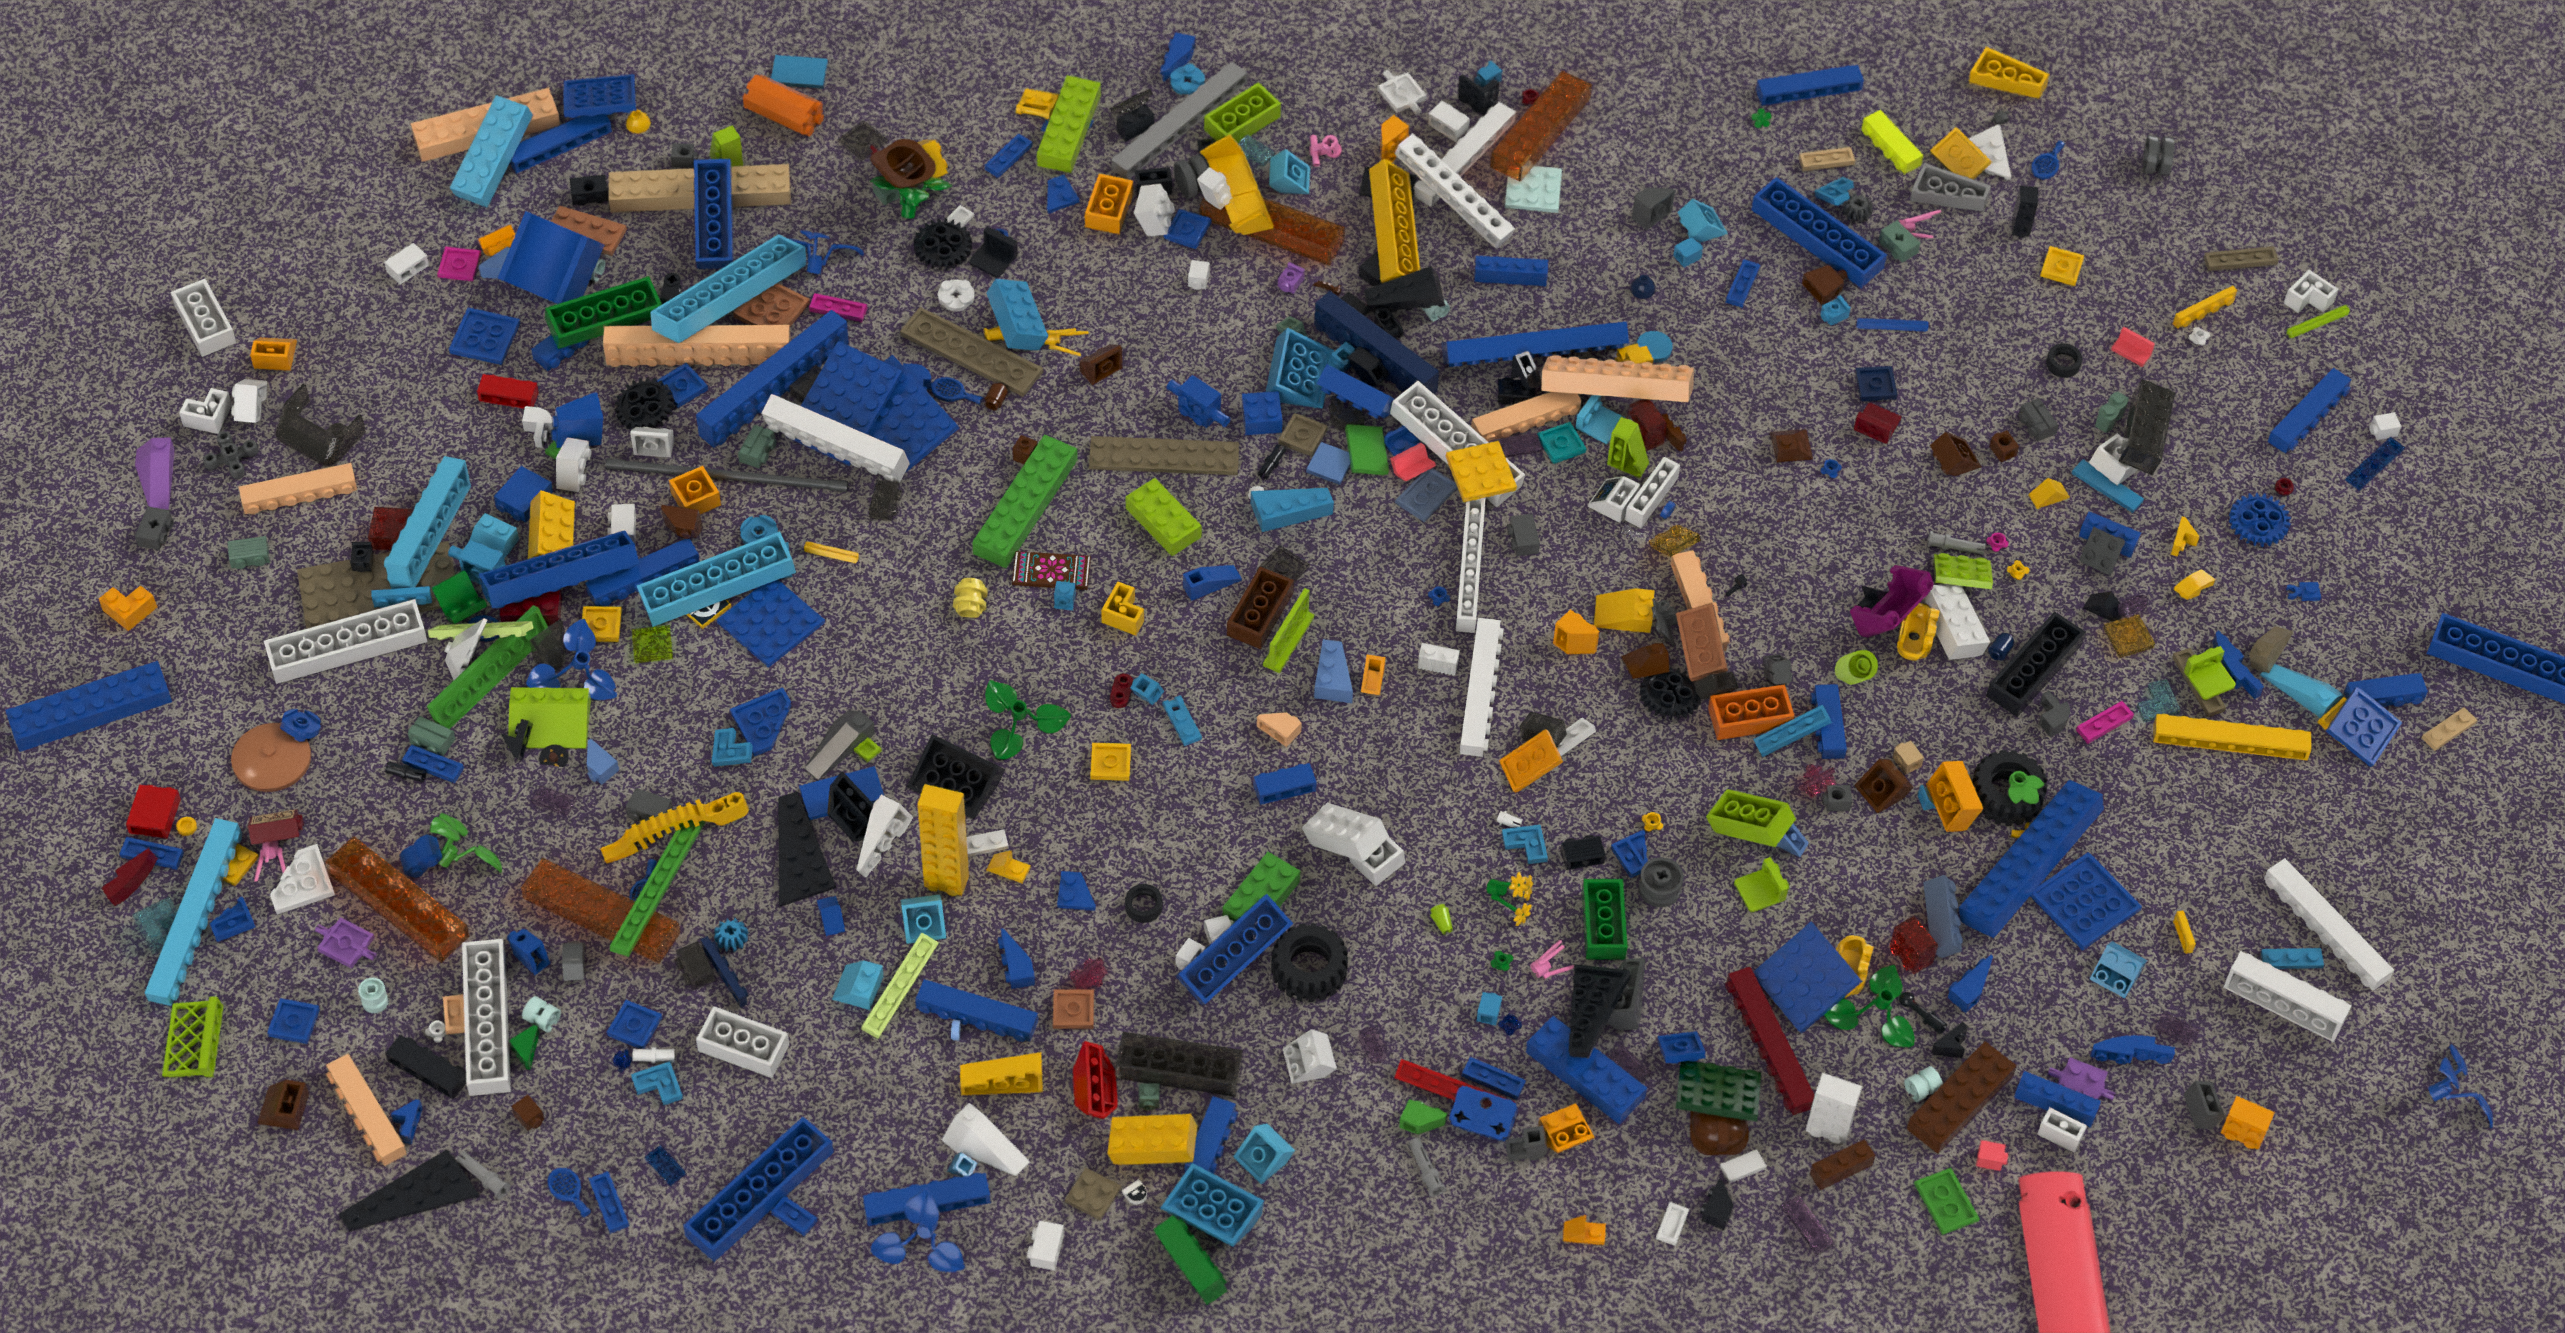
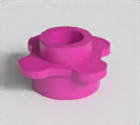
M1994 533L1986 539V543L1991 545L1994 552H1999L2001 548H2007L2009 545L2002 533Z

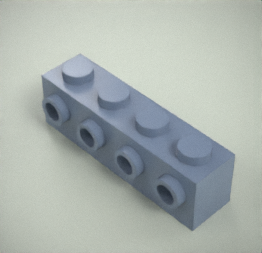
M1945 875L1923 882L1931 951L1940 958L1961 952L1963 939L1959 930L1961 922L1957 914L1958 902L1955 898V883Z

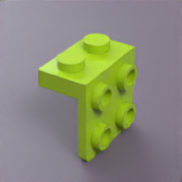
M2221 646L2214 649L2209 648L2199 655H2192L2188 658L2184 669L2185 675L2204 700L2232 690L2236 685L2221 663L2225 652Z
M1771 857L1763 860L1761 870L1737 878L1734 881L1736 889L1750 912H1756L1785 901L1789 890L1787 880L1783 879L1778 864L1774 863Z

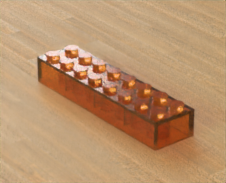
M1562 70L1492 151L1490 168L1521 182L1590 100L1592 84Z
M1262 197L1273 223V229L1246 234V236L1328 266L1332 264L1345 241L1344 226ZM1203 198L1199 204V215L1209 217L1212 223L1232 230L1229 226L1231 220L1225 206L1220 210Z
M355 836L325 861L328 874L440 963L447 959L470 937L467 924Z
M544 858L539 861L521 887L523 899L610 941L614 940L635 901ZM655 911L632 951L660 964L681 934L679 922Z

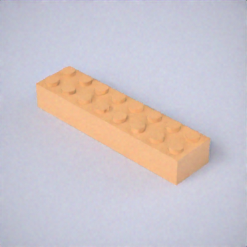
M549 88L507 98L527 106L533 114L524 135L560 125L559 114ZM492 102L411 123L413 137L422 162L469 150Z
M1553 355L1547 358L1542 369V391L1689 402L1693 391L1694 368H1690L1687 365L1677 367L1670 364L1653 365L1650 362L1638 364L1633 361L1616 362L1612 359L1598 361L1595 358L1585 360L1578 357L1561 358V356Z

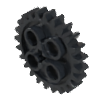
M938 218L937 223L931 220V225L924 223V228L919 227V233H915L914 251L916 252V257H919L920 262L924 261L925 266L931 264V269L935 268V266H938L939 271L942 267L948 270V266L955 269L956 263L961 266V260L967 261V256H970V250H972L970 232H966V226L961 228L960 222L955 225L954 219L950 223L947 218H945L944 222H941L940 218Z
M649 377L645 381L639 378V383L633 380L632 386L626 384L627 390L621 389L622 395H617L618 401L614 403L617 408L614 410L620 423L625 425L627 429H634L635 427L657 428L658 424L663 426L662 421H669L667 415H672L671 409L675 408L673 404L675 399L671 389H669L667 384L664 385L662 380L658 382L656 378L650 381Z
M1670 667L1669 672L1644 677L1640 686V701H1644V707L1649 706L1648 712L1654 710L1655 716L1660 713L1662 714V719L1667 715L1670 720H1672L1673 716L1680 720V715L1687 718L1688 713L1692 715L1694 710H1698V705L1701 704L1702 699L1701 685H1698V680L1691 682L1689 676H1686L1687 671L1680 673V668L1673 671L1672 667Z

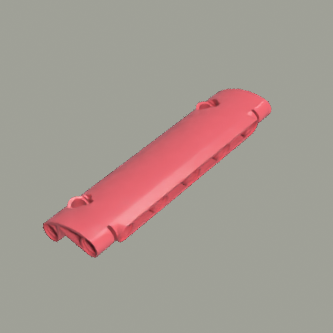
M2041 1172L2020 1177L2018 1181L2022 1199L2019 1200V1208L2039 1333H2111L2090 1206L2086 1201L2082 1175L2072 1172Z

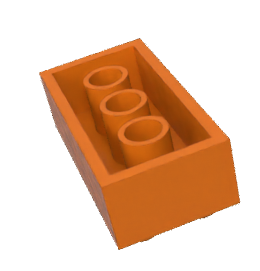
M1785 684L1712 695L1708 705L1717 740L1766 733L1793 720L1795 717Z

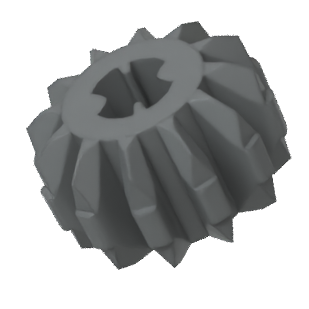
M1855 193L1853 196H1849L1850 199L1843 203V215H1847V220L1853 218V223L1856 220L1860 223L1863 220L1868 221L1869 216L1873 213L1872 201H1869V197H1863V194L1857 196Z

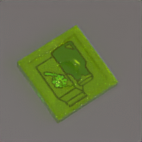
M670 625L631 629L635 663L673 659Z

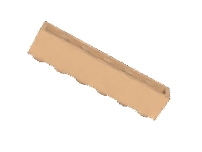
M1549 392L1473 418L1471 427L1486 441L1491 443L1500 438H1509L1517 432L1524 433L1529 428L1535 426L1541 427L1546 422L1552 420L1558 421L1566 415L1573 416L1581 409V399L1576 393Z
M351 463L239 486L245 514H257L262 510H275L286 505L294 506L305 501L313 502L315 499L323 497L332 498L337 494H350L357 490Z
M1694 550L1672 554L1671 567L1687 610L1713 603L1723 649L1726 651L1727 644L1730 643L1729 635L1724 632L1723 619L1718 616V607L1716 602L1712 600L1711 588L1707 587L1705 572L1701 571L1699 557H1696Z
M346 1054L327 1064L328 1073H326L328 1081L331 1085L335 1083L337 1086L335 1089L337 1096L340 1100L344 1099L346 1101V1104H344L345 1109L349 1115L353 1114L356 1119L353 1121L357 1129L364 1131L365 1135H363L367 1146H373L374 1150L372 1153L376 1161H382L384 1166L407 1155L404 1144L350 1055Z

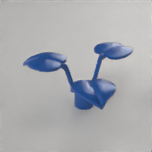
M800 230V233L806 235L809 239L815 238L814 245L805 241L788 238L807 248L808 265L806 272L821 275L822 265H826V261L834 249L848 248L864 256V252L856 246L833 244L822 260V256L816 255L818 237L830 239L829 236L818 232L813 233L807 230ZM810 246L814 247L813 254H811Z
M585 619L572 624L563 637L565 648L568 651H576L572 662L558 674H555L552 666L539 664L531 670L526 681L528 688H560V681L557 678L571 667H574L577 670L585 669L586 676L589 679L584 682L583 688H589L591 699L600 701L617 697V692L614 691L616 685L606 671L596 669L591 675L589 673V652L594 648L596 639Z
M2450 1044L2448 1048L2458 1064L2457 1070L2454 1071L2447 1057L2443 1058L2439 1071L2447 1077L2428 1086L2429 1093L2434 1101L2444 1097L2447 1100L2451 1098L2475 1097L2486 1113L2490 1122V1129H2492V1111L2481 1093L2450 1094L2453 1091L2450 1082L2457 1089H2460L2456 1075L2461 1071L2465 1076L2468 1075L2464 1059L2456 1047Z
M927 1189L912 1197L905 1206L907 1218L912 1223H920L917 1229L903 1242H901L900 1236L895 1232L883 1233L874 1240L871 1246V1252L878 1259L890 1264H899L906 1256V1250L903 1246L916 1235H919L921 1238H931V1248L934 1251L928 1255V1261L934 1269L943 1272H957L965 1269L962 1253L954 1243L943 1241L937 1247L935 1246L936 1234L934 1231L937 1228L939 1210L933 1196Z

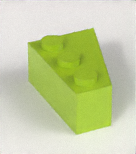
M733 125L713 133L710 157L712 159H730L732 167L744 166L741 138Z
M1621 417L1611 433L1607 465L1641 478L1649 464L1639 425L1630 419Z

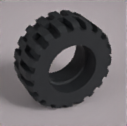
M2000 750L1998 754L1993 752L1989 754V757L1985 756L1976 766L1972 778V784L1983 806L1980 814L1984 813V818L1989 821L1993 819L1995 824L1998 825L2002 822L2006 823V826H2012L2013 823H2016L2018 826L2022 825L2024 820L2026 822L2031 821L2033 816H2037L2040 812L2048 788L2047 777L2043 774V768L2040 765L2037 766V761L2033 758L2029 759L2027 754H2018L2014 750H2011V752ZM2022 771L2027 776L2034 775L2040 778L2044 786L2037 789L2039 795L2038 803L2029 804L2021 800L2015 804L2009 796L1998 792L1992 782L1999 779H2009L2012 773Z
M1303 923L1299 924L1297 928L1295 926L1288 928V933L1285 931L1280 936V939L1276 940L1274 949H1272L1271 973L1273 974L1274 982L1278 983V988L1282 992L1286 990L1288 997L1297 996V1000L1302 1002L1303 998L1308 999V1002H1314L1315 998H1319L1322 1001L1326 999L1327 994L1330 997L1336 994V989L1340 990L1347 976L1348 951L1347 947L1344 946L1343 939L1341 937L1337 938L1338 934L1334 930L1328 931V927L1324 925L1319 927L1315 923H1311V925ZM1315 952L1322 955L1328 961V965L1317 972H1304L1297 969L1291 960L1300 953Z

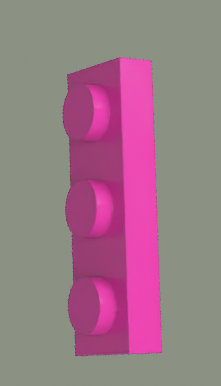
M814 293L809 311L825 315L830 310H833L843 319L862 322L867 311V304Z
M2121 701L2078 725L2076 731L2089 744L2133 719L2134 713Z

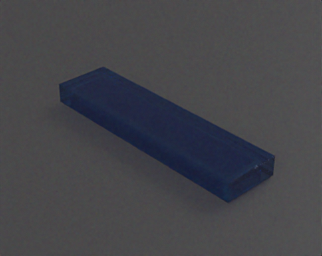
M2392 437L2388 438L2351 472L2345 481L2360 491L2403 452L2405 446Z

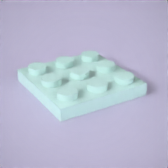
M1509 164L1505 208L1558 213L1562 169Z

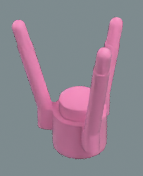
M1941 210L1899 220V222L1914 237L1933 238L1932 235L1912 233V231L1915 230V222L1929 219L1933 215L1941 213Z
M278 841L262 843L254 878L255 882L258 881L264 857L267 863L269 859H274L277 855L282 873L286 870L282 848L278 847Z
M1562 940L1556 942L1539 959L1530 964L1531 970L1537 973L1536 976L1538 978L1543 976L1544 979H1547L1552 975L1574 969V965L1549 972L1551 964L1548 960L1564 949V945L1558 947Z

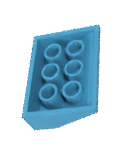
M1286 328L1276 338L1265 392L1279 391L1280 403L1322 409L1326 393L1320 390L1321 386L1317 382L1326 364L1331 366L1330 359L1334 350Z
M1192 1163L1165 1200L1161 1209L1234 1247L1261 1217L1264 1200Z

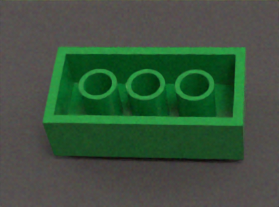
M1583 879L1581 892L1586 960H1626L1628 946L1623 879Z
M1172 1215L1153 1229L1162 1245L1206 1305L1227 1292L1224 1286L1227 1282L1222 1273L1213 1264L1206 1251L1202 1249L1195 1236L1190 1233L1182 1219L1177 1220Z

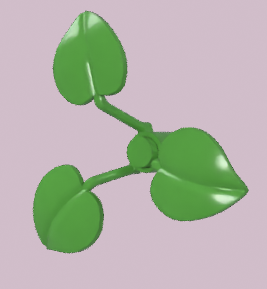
M441 813L439 817H435L432 820L430 833H438L448 838L445 846L441 849L442 859L438 862L441 866L447 868L453 860L457 862L461 857L474 851L478 857L502 873V866L498 857L481 845L478 847L473 846L457 855L458 849L452 845L453 841L458 842L460 840L459 834L464 837L468 834L466 827L459 820L445 813Z

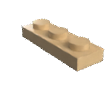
M1851 147L1799 153V161L1803 171L1855 164Z
M2463 707L2423 734L2422 739L2436 751L2476 724L2477 719Z

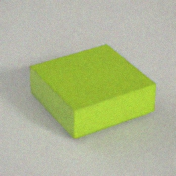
M869 737L854 748V752L867 763L882 751V748Z

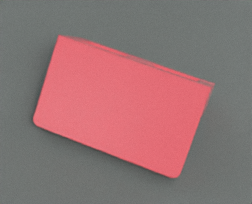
M2123 327L2118 340L2114 343L2111 350L2143 367L2152 356L2155 343Z
M1419 443L1390 458L1394 473L1404 481H1408L1436 466L1435 462L1428 458L1426 447L1423 443Z

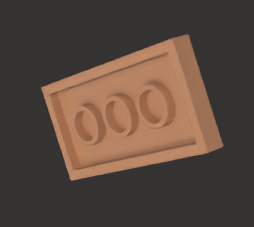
M559 206L551 220L555 224L604 244L601 253L609 256L614 254L627 230L624 224L563 206Z
M1713 603L1676 613L1691 682L1728 671Z

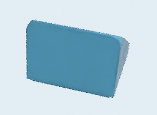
M1920 785L1917 796L1923 810L1936 808L1928 789L1924 785Z
M960 1152L955 1155L947 1172L960 1177H966L973 1173L977 1162Z

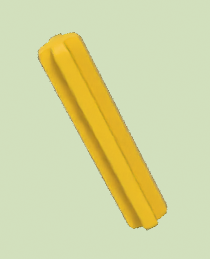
M809 541L804 545V551L807 553L851 563H857L859 560V553Z

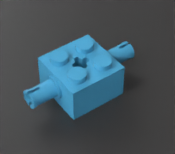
M470 540L463 550L452 545L448 551V557L459 560L461 571H466L470 581L480 585L478 574L506 566L504 555L501 551L486 547L480 542Z

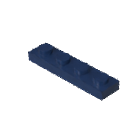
M708 936L700 939L704 953L739 1007L746 1006L747 997H749L748 992L744 986L740 987L738 984L739 979L736 973L729 970L727 959L724 956L721 957L718 953L720 951L716 942H711Z

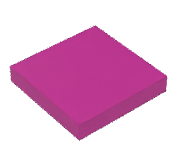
M445 247L437 276L439 278L474 281L481 250Z

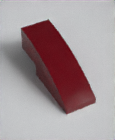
M149 848L116 869L115 872L118 877L101 887L108 900L114 906L125 901L133 894L153 869L158 858Z

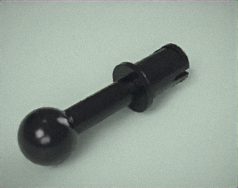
M1904 992L1900 995V1004L1910 1007L1924 1018L1923 1024H1928L1938 1034H1942L1946 1030L1947 1023L1938 1018L1934 1011L1928 1012L1915 1002V997L1912 993Z

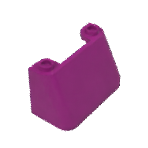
M1894 565L1889 570L1893 574L1892 581L1887 583L1889 592L1871 610L1870 608H1862L1856 605L1850 610L1859 635L1871 638L1896 628L1933 589V580L1930 572Z

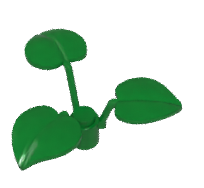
M878 176L870 180V183L872 182L882 189H897L900 195V204L902 205L901 216L909 219L915 218L916 207L919 206V203L929 198V193L925 189L929 188L940 191L952 187V184L937 177H931L929 180L924 181L922 189L908 187L900 189L894 187L884 176Z
M989 680L987 684L985 699L988 708L995 713H1001L1005 709L1011 710V715L1014 718L1011 732L1007 729H999L991 736V749L998 760L1009 759L1018 754L1022 749L1023 738L1018 734H1014L1017 721L1023 720L1027 714L1033 720L1038 721L1037 726L1044 733L1058 732L1071 718V714L1067 710L1053 704L1039 706L1036 710V717L1031 713L1030 709H1027L1024 701L1017 700V693L1013 687L993 680Z
M1895 965L1884 967L1873 974L1869 981V987L1873 993L1878 995L1860 1011L1855 1012L1854 1004L1847 999H1842L1824 1014L1827 1021L1835 1028L1850 1030L1858 1025L1856 1016L1876 1005L1878 1009L1887 1010L1886 1019L1888 1023H1885L1881 1029L1883 1039L1894 1047L1911 1048L1914 1046L1915 1037L1910 1023L1902 1016H1895L1892 1020L1890 1018L1891 1003L1902 992V982Z

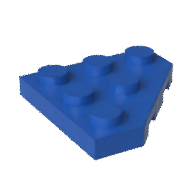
M783 687L730 709V714L746 742H751L754 757L772 750L791 708V701Z

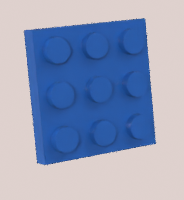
M468 307L449 347V353L502 365L521 324L520 319Z
M2356 687L2336 714L2326 732L2364 763L2372 767L2402 722L2363 690Z

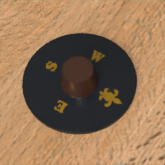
M549 745L541 751L539 762L543 765L565 767L569 757L564 747Z

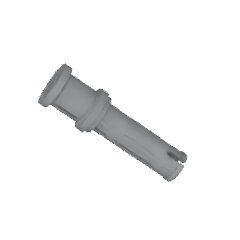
M1933 531L1929 532L1927 547L1935 546L1942 548V550L1950 548L1984 555L1986 545L1985 543L1951 538L1949 534L1941 535Z
M1414 1138L1410 1140L1408 1145L1422 1171L1421 1179L1429 1189V1196L1435 1197L1443 1194L1446 1191V1187L1439 1179L1440 1174L1438 1170L1433 1168L1421 1139Z
M466 1151L460 1153L463 1158L459 1155L457 1156L456 1162L460 1163L481 1180L483 1187L494 1192L497 1199H502L509 1192L511 1185L508 1182H503L499 1179L497 1173L489 1172L467 1154Z

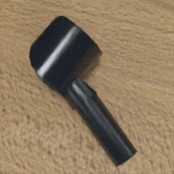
M1743 574L1735 578L1736 585L1725 593L1728 597L1739 588L1742 589V585L1744 587L1747 586V579Z

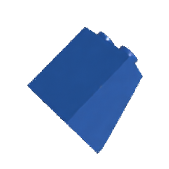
M597 392L583 396L555 409V416H552L554 429H551L552 441H555L557 448L563 446L567 437L589 441V446L601 445L603 414Z

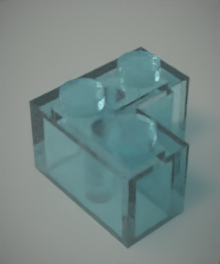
M170 897L132 914L135 924L152 955L162 951L167 939L165 930L171 928L177 914V909Z

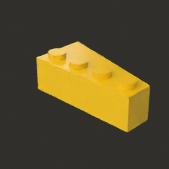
M1986 46L1970 71L1969 83L2039 99L2047 87L2049 74Z
M1041 1052L960 1065L961 1095L1043 1092Z

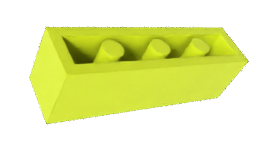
M1881 110L1863 119V134L1872 139L1873 144L1883 151L1887 159H1891L1897 170H1901L1906 174L1921 166L1923 154Z

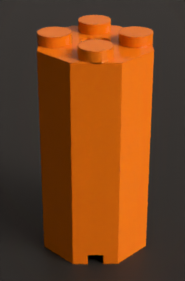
M755 75L746 87L749 91L748 94L744 93L743 96L745 108L800 134L811 136L817 124L820 125L824 119L822 115V102L764 75Z

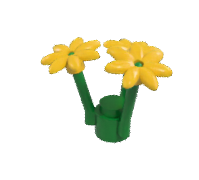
M1518 872L1516 877L1511 876L1512 882L1490 879L1486 890L1488 894L1492 895L1491 899L1500 902L1515 912L1517 916L1513 921L1516 922V926H1519L1521 922L1525 923L1526 917L1531 915V912H1529L1531 904L1527 906L1524 903L1522 909L1516 908L1500 898V896H1504L1507 888L1514 890L1513 897L1517 895L1522 897L1524 891V899L1526 898V901H1528L1532 894V876L1529 875L1528 878L1522 877L1521 873Z

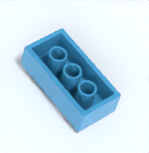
M995 279L986 294L1007 348L1040 350L1048 338V334L1027 282Z

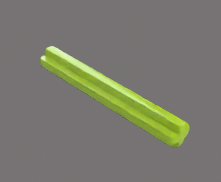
M2347 305L2340 306L2287 329L2286 333L2290 338H2294L2347 316L2350 309Z

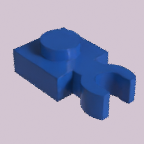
M2299 582L2298 587L2295 585H2287L2286 591L2291 590L2294 592L2288 594V599L2301 597V601L2321 600L2318 582Z

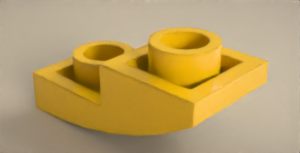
M2201 569L2183 579L2173 590L2179 593L2182 598L2189 600L2199 596L2202 589L2213 586L2216 579Z

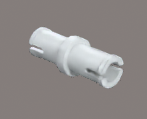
M652 1047V1049H633V1062L651 1061L653 1064H656V1061L674 1062V1049H656V1047Z

